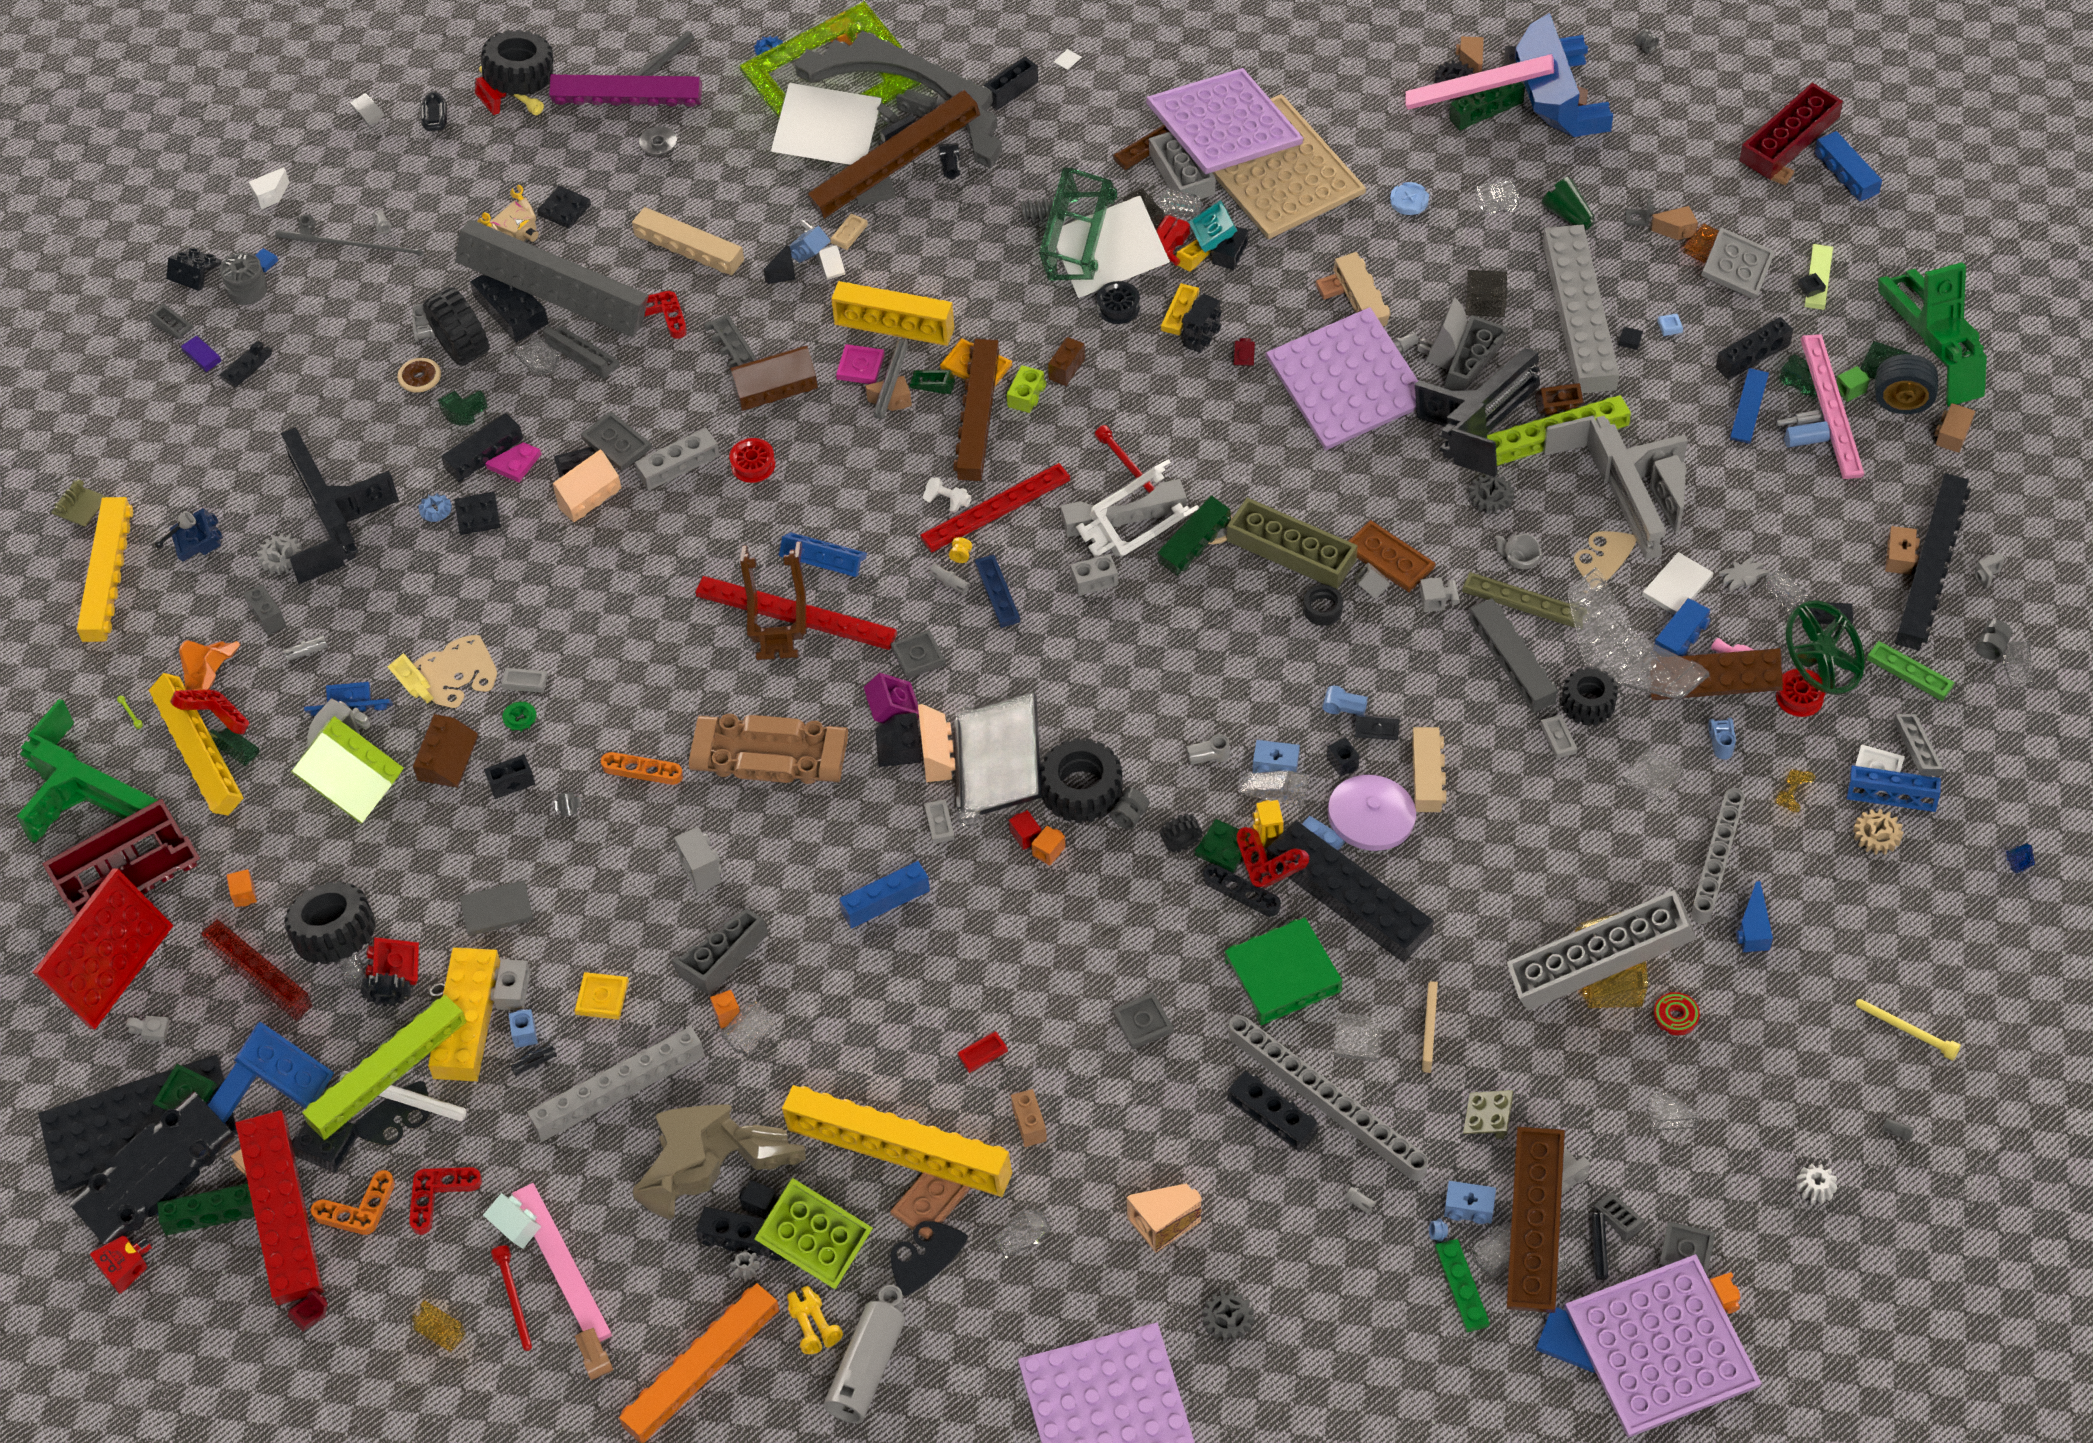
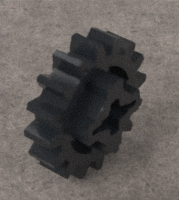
M1452 60L1451 64L1444 62V66L1439 65L1438 70L1435 71L1434 83L1475 74L1473 73L1474 69L1468 68V63L1462 65V61H1459L1458 64L1454 60Z
M376 973L375 977L369 975L368 979H363L361 994L362 998H367V1002H374L375 1005L383 1004L386 1007L389 1004L390 1006H396L397 1003L404 1004V1001L409 1000L411 986L409 981H405L404 977H397L396 974L389 976L388 973L384 975Z

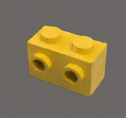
M1265 800L1261 803H1256V812H1253L1254 824L1252 828L1258 831L1264 848H1268L1283 833L1284 821L1278 800Z

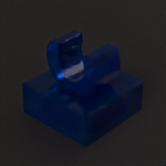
M2028 843L2006 851L2011 870L2016 874L2035 865L2033 848Z

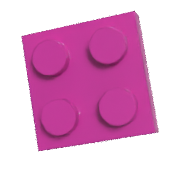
M845 344L836 373L837 380L865 384L876 383L885 356L884 350Z

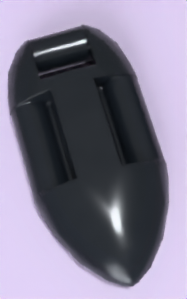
M437 91L429 92L421 104V124L429 132L442 130L447 124V103L444 97Z

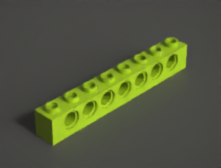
M1619 395L1576 409L1573 408L1560 414H1553L1540 420H1533L1530 423L1517 425L1507 430L1497 431L1487 435V439L1493 440L1496 443L1498 466L1543 452L1546 428L1548 426L1593 416L1595 420L1597 417L1605 416L1606 419L1608 418L1610 425L1615 424L1616 428L1619 429L1629 426L1631 412L1622 396Z

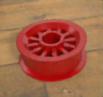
M747 438L741 440L730 451L729 459L732 473L743 482H761L774 472V451L772 446L763 439Z
M1792 669L1783 674V690L1776 691V701L1786 713L1796 717H1808L1821 709L1826 693L1809 684L1797 669ZM1805 669L1814 680L1822 684V678L1817 673Z

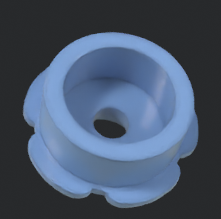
M1438 1218L1437 1221L1430 1222L1429 1236L1431 1240L1443 1241L1448 1235V1226L1442 1219Z

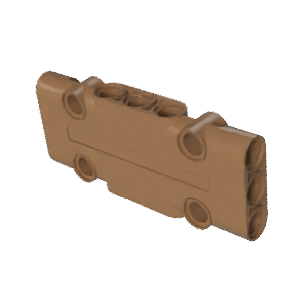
M725 714L720 719L719 717L698 716L689 757V769L715 772L720 777H727L732 773L737 778L790 783L794 779H800L805 784H812L816 781L840 782L848 741V728L823 727L819 721H810L805 725L799 719L747 715L743 721L738 720L734 714Z

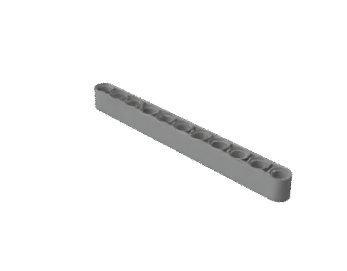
M1242 1015L1231 1018L1229 1022V1038L1234 1044L1408 1178L1414 1181L1425 1178L1427 1175L1428 1158L1422 1151L1248 1018ZM1241 1028L1243 1031H1236L1235 1029ZM1271 1055H1277L1278 1057H1277V1058H1272V1057H1270V1056H1271ZM1293 1068L1296 1071H1288L1287 1069ZM1305 1082H1312V1083H1314V1084H1313V1085H1307V1084H1305ZM1328 1095L1331 1096V1098L1326 1099L1322 1096ZM1347 1109L1349 1112H1342L1340 1110ZM1359 1123H1366L1367 1126H1360V1125H1358V1124H1359ZM1381 1136V1137H1384L1385 1139H1384V1140H1379V1139H1377L1376 1137ZM1400 1150V1151H1402L1403 1153H1402V1154H1397V1153H1395L1394 1151ZM1414 1164H1419V1165H1421L1422 1167H1421V1168H1415V1167H1413L1412 1165H1414Z

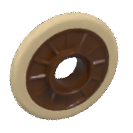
M412 359L400 368L397 376L398 382L407 391L424 392L433 388L439 382L441 369L431 359ZM417 373H424L420 378L414 377Z

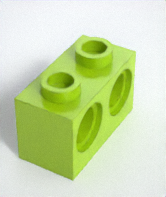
M1021 365L1007 393V407L1030 413L1033 406L1036 407L1038 404L1040 392L1045 390L1046 380H1044V371Z

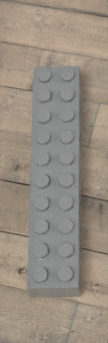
M1584 225L1545 228L1543 248L1574 383H1580L1582 393L1617 390L1619 371Z

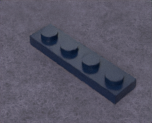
M995 555L976 559V569L1000 628L1020 623V616Z

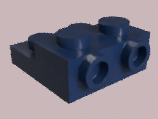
M204 508L192 514L196 520L195 525L189 529L180 528L172 535L179 560L184 562L199 552L205 556L221 546L220 539L223 538V535L216 528L218 519L214 513H209ZM178 523L170 527V531H172L178 525Z

